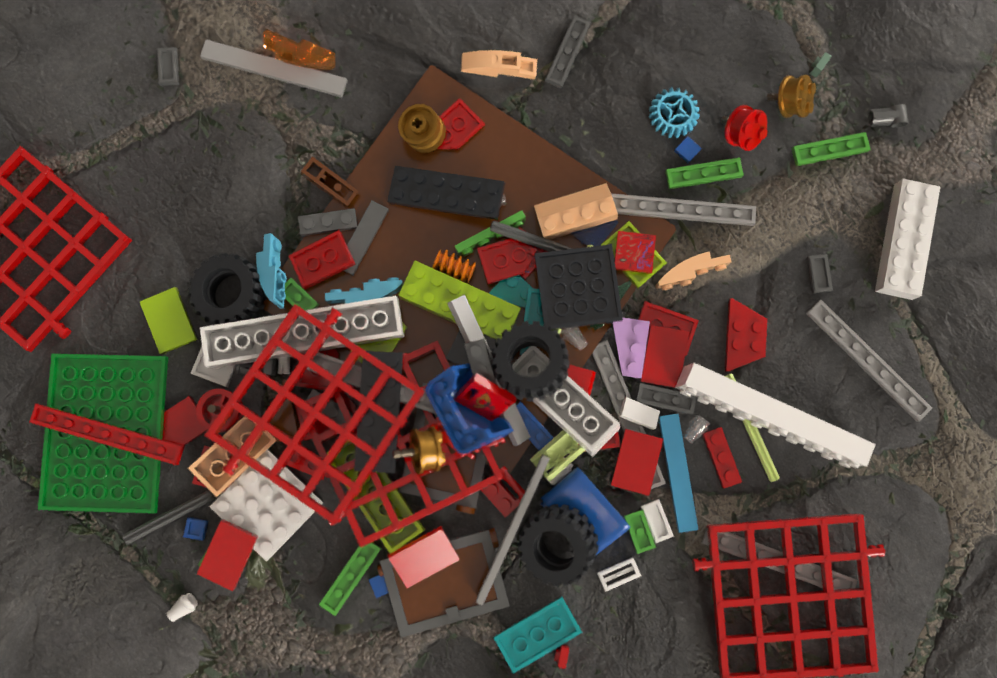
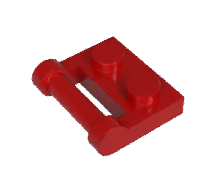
M504 465L500 469L504 480L519 497L516 499L501 481L481 491L506 518L519 506L525 490L507 472L508 469Z

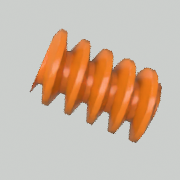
M440 249L435 258L433 269L437 270L440 267V272L444 273L447 270V275L451 276L454 273L455 279L461 276L462 282L466 280L469 282L474 273L476 262L469 266V259L462 263V256L456 260L455 253L449 257L447 249L443 254Z

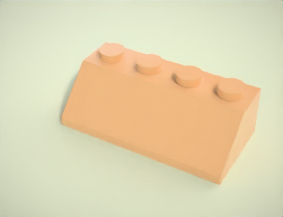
M607 183L534 205L543 238L548 240L618 219L615 203Z
M244 416L223 437L241 449L257 424ZM265 430L249 455L254 459H258L277 440ZM215 443L188 469L217 497L249 466L240 461L239 467L235 468L233 476L222 470L223 466L227 465L228 459H231L233 455Z

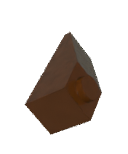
M313 156L301 170V175L347 207L359 192Z
M287 379L282 381V386H284ZM286 399L271 423L291 438L295 436L300 425L294 403Z

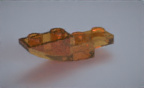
M268 29L263 32L264 48L275 52L276 59L304 68L323 70L335 68L334 52L305 39L298 43Z

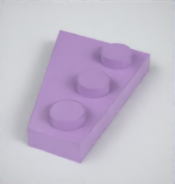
M623 318L622 322L613 323L622 376L642 378L650 321Z

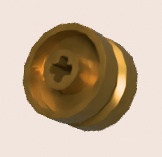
M425 104L410 106L402 113L399 119L398 130L400 136L414 150L420 153H429L436 150L445 138V124L430 106Z

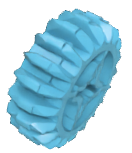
M671 87L668 92L664 89L661 94L658 93L656 95V99L652 100L651 104L653 106L649 108V111L652 113H650L649 118L653 119L651 125H657L656 131L662 130V136L668 133L669 138L673 134L676 138H679L680 133L685 136L687 131L691 132L693 127L697 125L696 120L699 119L700 115L698 112L700 109L696 107L697 100L692 101L693 94L686 95L687 90L681 93L679 87L674 92ZM669 101H675L676 103L671 104V103H668V102H669ZM682 105L686 108L687 112L682 109ZM676 108H678L676 111V115H674L673 118H671L672 112L675 111ZM660 111H662V114H664V115L666 116L667 121H665V120L663 119V117L661 116ZM674 122L682 123V122H683V124H680V125H673L672 123H674Z

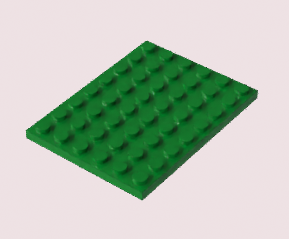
M51 354L47 407L162 440L168 357ZM45 427L38 510L157 513L161 461Z

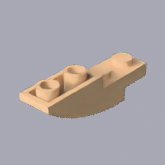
M486 50L462 53L461 72L497 77L498 74L535 79L537 59L521 57L519 52Z
M705 252L693 256L673 267L661 278L655 287L656 289L662 288V291L672 289L673 285L680 284L681 287L692 284L691 281L696 278L695 273L703 275L711 269H715V271L726 269V266L731 263L730 255L711 259L710 252Z

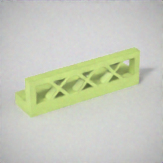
M562 430L530 460L537 467L543 454L549 456L550 460L543 476L551 481L585 450Z

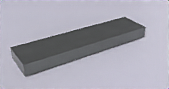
M573 16L547 74L546 83L562 89L591 22Z
M373 200L370 202L347 245L356 265L344 270V272L354 276L389 212L388 208Z

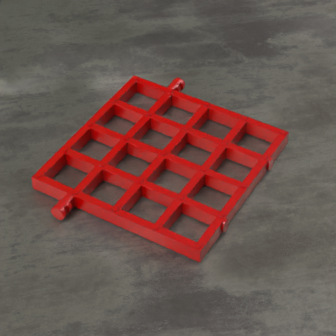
M19 146L0 167V185L17 198L0 216V235L3 233L18 246L0 267V284L4 282L20 296L0 316V328L22 348L32 352L52 329L62 339L70 335L71 330L65 328L66 326L63 323H59V321L133 240L108 220L109 217L96 210L57 177L50 167L43 165L26 149ZM26 159L41 173L22 193L7 178ZM52 181L67 195L49 214H46L32 200ZM77 202L93 217L73 237L57 222ZM27 206L43 221L23 241L8 226ZM103 224L119 239L99 259L83 244ZM53 229L69 243L49 263L34 250V247ZM79 251L95 266L77 285H74L59 270ZM28 255L44 271L25 290L9 275ZM54 277L70 293L53 312H50L35 297ZM29 304L46 320L26 339L10 324Z
M294 304L205 436L233 455L231 459H228L227 465L223 466L222 470L233 476L235 468L237 469L240 461H243L335 525L354 497L360 494L361 487L399 430L406 425L407 418L425 393V390L332 329L331 327L334 323H337L338 317L342 316V313L332 307L330 309V314H327L326 320L322 322ZM299 315L321 329L305 355L283 341V338ZM329 335L352 350L336 375H333L312 361ZM277 347H280L300 361L284 386L261 371ZM360 356L383 371L367 396H364L343 381ZM308 367L331 382L314 407L291 392ZM390 377H393L414 391V394L398 418L374 402ZM256 378L278 392L262 417L240 403ZM338 388L362 403L345 428L322 413ZM286 399L309 413L293 438L270 423ZM369 408L393 424L377 449L353 434ZM234 410L257 424L241 449L218 434ZM317 419L340 434L324 460L301 445V442ZM265 430L288 445L272 470L249 455ZM348 440L372 456L355 481L331 465ZM295 451L318 466V469L303 491L279 476ZM326 472L350 488L334 513L310 497Z
M438 340L409 354H403L404 373L407 379L417 386L419 385L408 363L435 352L443 370L445 371L450 368ZM338 388L332 398L335 397L346 421L341 424L345 428L352 417L341 395L345 391ZM323 393L306 400V402L314 407ZM297 406L305 421L309 413ZM422 410L428 425L417 430L427 431L435 419L431 412ZM314 425L309 430L318 454L324 460L327 453L322 443L340 434L330 429L318 435ZM356 428V429L354 430V432H353V434L356 435V436H357V428ZM398 432L397 448L399 447L400 450L407 449L405 444L409 443L410 433L401 437L400 432ZM504 437L479 448L482 450L494 476L469 488L466 487L455 464V461L463 457L457 452L451 454L446 442L442 440L440 444L441 451L445 455V463L441 464V468L446 465L449 466L460 492L436 504L432 503L421 480V477L434 471L428 469L424 470L422 474H417L413 468L411 456L404 457L411 474L384 487L377 472H371L370 476L377 490L352 501L338 523L347 516L360 548L504 479L490 450L492 446H499L498 443L500 442L501 444L506 443ZM355 459L336 468L342 473L354 469ZM328 474L341 503L345 497L344 490L339 480ZM415 481L427 508L399 521L387 494ZM380 497L392 525L364 537L352 510Z
M863 514L707 525L710 559H693L694 571H699V569L703 571L711 568L720 678L843 677L847 674L879 672L868 556L871 558L877 557V555L884 557L885 549L882 544L877 546L869 545L867 547ZM853 522L856 551L830 553L828 524ZM817 525L820 554L793 555L791 527ZM781 528L783 556L756 558L754 530ZM744 531L747 559L719 561L717 533ZM857 560L859 588L834 590L831 562ZM820 563L823 591L797 593L794 565ZM784 565L786 593L760 595L757 567ZM748 568L750 596L723 598L720 570ZM860 597L863 625L837 627L835 599ZM824 600L826 628L800 630L798 602ZM787 603L790 631L763 633L761 605ZM751 606L753 634L726 636L724 608ZM864 635L866 662L840 664L838 637ZM827 638L830 665L803 667L801 640ZM791 641L793 668L766 670L764 643ZM754 644L756 671L729 673L727 646Z

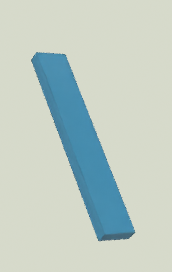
M679 414L659 416L678 533L698 530Z

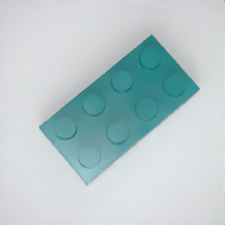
M561 596L495 635L493 638L514 674L581 634L582 631Z

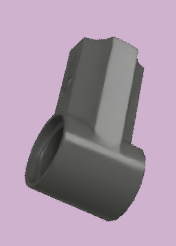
M898 104L889 108L871 109L868 115V124L870 126L891 125L892 128L908 125L907 107L905 104Z

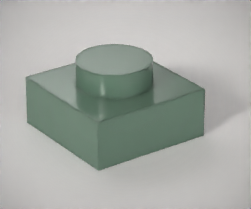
M825 52L821 58L817 57L811 65L813 70L810 74L816 78L831 58V55Z

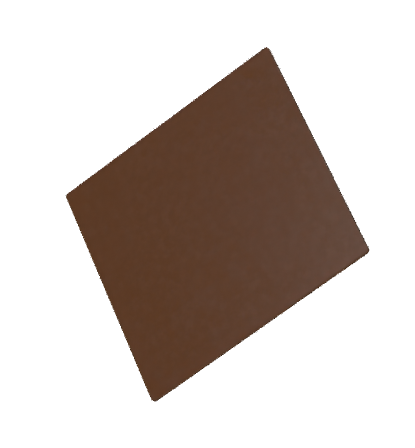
M430 66L347 178L346 182L359 191L348 207L333 198L322 212L355 208L357 224H359L372 200L389 209L354 276L342 271L305 291L319 304L317 308L345 304H328L325 301V293H330V290L341 289L342 292L349 291L350 288H361V290H364L363 283L368 282L369 279L387 281L388 278L396 277L404 283L414 261L433 268L435 258L440 249L442 254L447 249L449 257L455 253V259L457 260L460 256L455 251V245L489 228L493 221L500 222L521 210L525 214L526 219L523 222L524 225L520 228L525 232L543 238L534 205L607 183L611 194H628L435 66ZM459 98L485 123V126L458 150L436 149L429 153H420L414 150L400 136L398 130L399 119L408 107L415 104H425L430 106L440 116ZM395 166L504 181L505 188L498 220L389 204L387 200ZM618 214L617 220L558 237L551 241L573 249L584 248L587 245L600 246L630 221L641 234L656 235L655 250L660 254L676 231V227L664 218ZM356 229L341 231L347 245ZM334 232L305 236L293 253ZM503 236L498 239L495 237L490 240L489 244L509 239V237ZM478 246L473 249L474 251L467 256L461 255L462 263L469 259V266L476 262V267L470 281L466 280L464 283L489 293L500 281L488 285L477 248L480 247ZM289 258L281 268L286 273V282L293 278L301 286ZM535 268L525 281L532 288L539 289L537 270ZM616 270L621 309H623L637 287L622 270ZM400 291L393 295L399 299L402 322L407 326L404 337L401 338L393 352L409 354L438 340L445 357H447L459 332L458 325L401 300L399 297ZM268 297L267 300L263 301L264 309L273 316L289 313L293 307L286 299L284 300V308L281 309L271 302ZM521 308L515 322L517 327L521 326L524 321V308ZM612 323L562 329L559 335L566 344L569 365L582 368ZM348 347L335 348L339 353L338 359L345 361L351 353V349ZM537 347L545 356L549 358L548 353L544 349ZM520 351L514 356L512 365L521 357L519 355ZM435 352L408 363L420 388L423 386V383L428 384L444 372ZM357 360L354 365L362 367V363ZM448 362L449 365H450V367L456 366V365H454V364ZM402 368V376L407 378ZM526 398L522 400L516 399L515 405L521 401L534 417L544 425L549 416L533 401H527ZM415 407L412 412L416 414L418 408ZM509 435L504 437L506 443L501 444L500 442L498 443L499 446L490 447L499 469L505 465L508 469L507 472L510 474L531 444L529 439L517 446H513Z

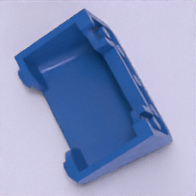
M470 363L448 368L426 386L427 397L452 444L460 454L470 453L514 431L507 419L499 417L490 421L454 401L456 393L473 377ZM474 388L471 389L470 398L477 392Z
M574 467L570 473L541 497L543 502L540 504L543 507L558 504L560 508L564 504L568 505L570 510L578 509L581 516L585 514L589 518L587 522L593 524L595 528L593 534L596 533L598 536L596 543L598 545V552L596 555L631 528L578 467Z

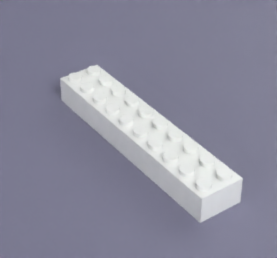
M397 296L305 310L322 322L326 320V315L330 314L332 307L341 312L342 316L338 317L337 323H334L331 328L356 345L404 337ZM288 313L200 327L205 367L213 369L255 362ZM299 315L283 338V341L302 354H305L321 329ZM329 335L319 351L346 346ZM277 347L270 359L291 355Z
M696 363L683 367L675 387L680 389V393L685 396L691 397L693 395L698 398L697 401L708 405L711 403L716 406L715 409L726 413V411L733 413V417L742 421L744 419L751 421L750 424L760 429L762 427L769 429L768 433L775 436L782 435L786 437V441L793 444L800 443L808 451L815 452L816 450L822 453L821 456L829 460L836 459L839 461V465L847 468L867 466L875 444Z

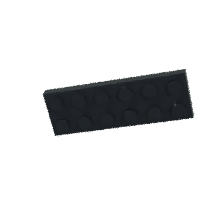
M395 166L387 202L394 205L498 220L505 182Z
M366 351L402 375L403 353ZM363 357L360 393L367 396L383 371ZM390 377L374 400L376 404L397 418L400 412L401 383ZM369 408L357 426V437L377 449L393 424ZM398 433L372 472H396V458H393V450H397ZM356 446L354 471H362L372 457L358 446Z

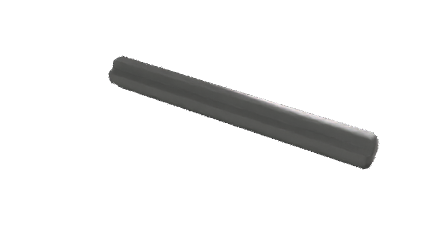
M493 221L490 226V231L549 252L573 249L497 221Z
M207 490L123 534L122 538L125 544H130L214 500V495L210 490Z

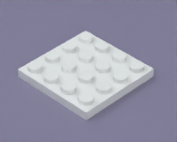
M268 449L256 459L270 470L278 461ZM250 466L210 506L222 519L259 536L253 549L266 562L315 512ZM286 466L284 467L279 476L303 491L306 485ZM314 493L311 494L310 497L321 505L323 504Z

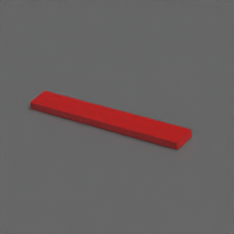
M35 404L29 423L174 465H179L185 447L41 404Z

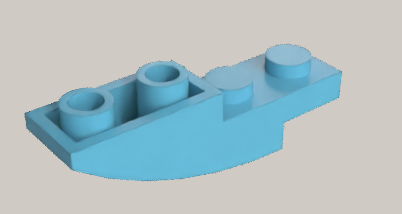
M269 233L264 235L263 251L256 253L257 273L259 274V281L264 293L271 302L281 309L284 308V300L286 298L285 283L287 280L286 273L279 268L281 266L280 250L282 245L274 235Z
M396 277L388 278L387 281L369 279L368 282L363 283L364 290H361V288H350L349 291L342 292L341 289L330 290V293H325V301L328 304H347L390 297L399 292L404 283Z

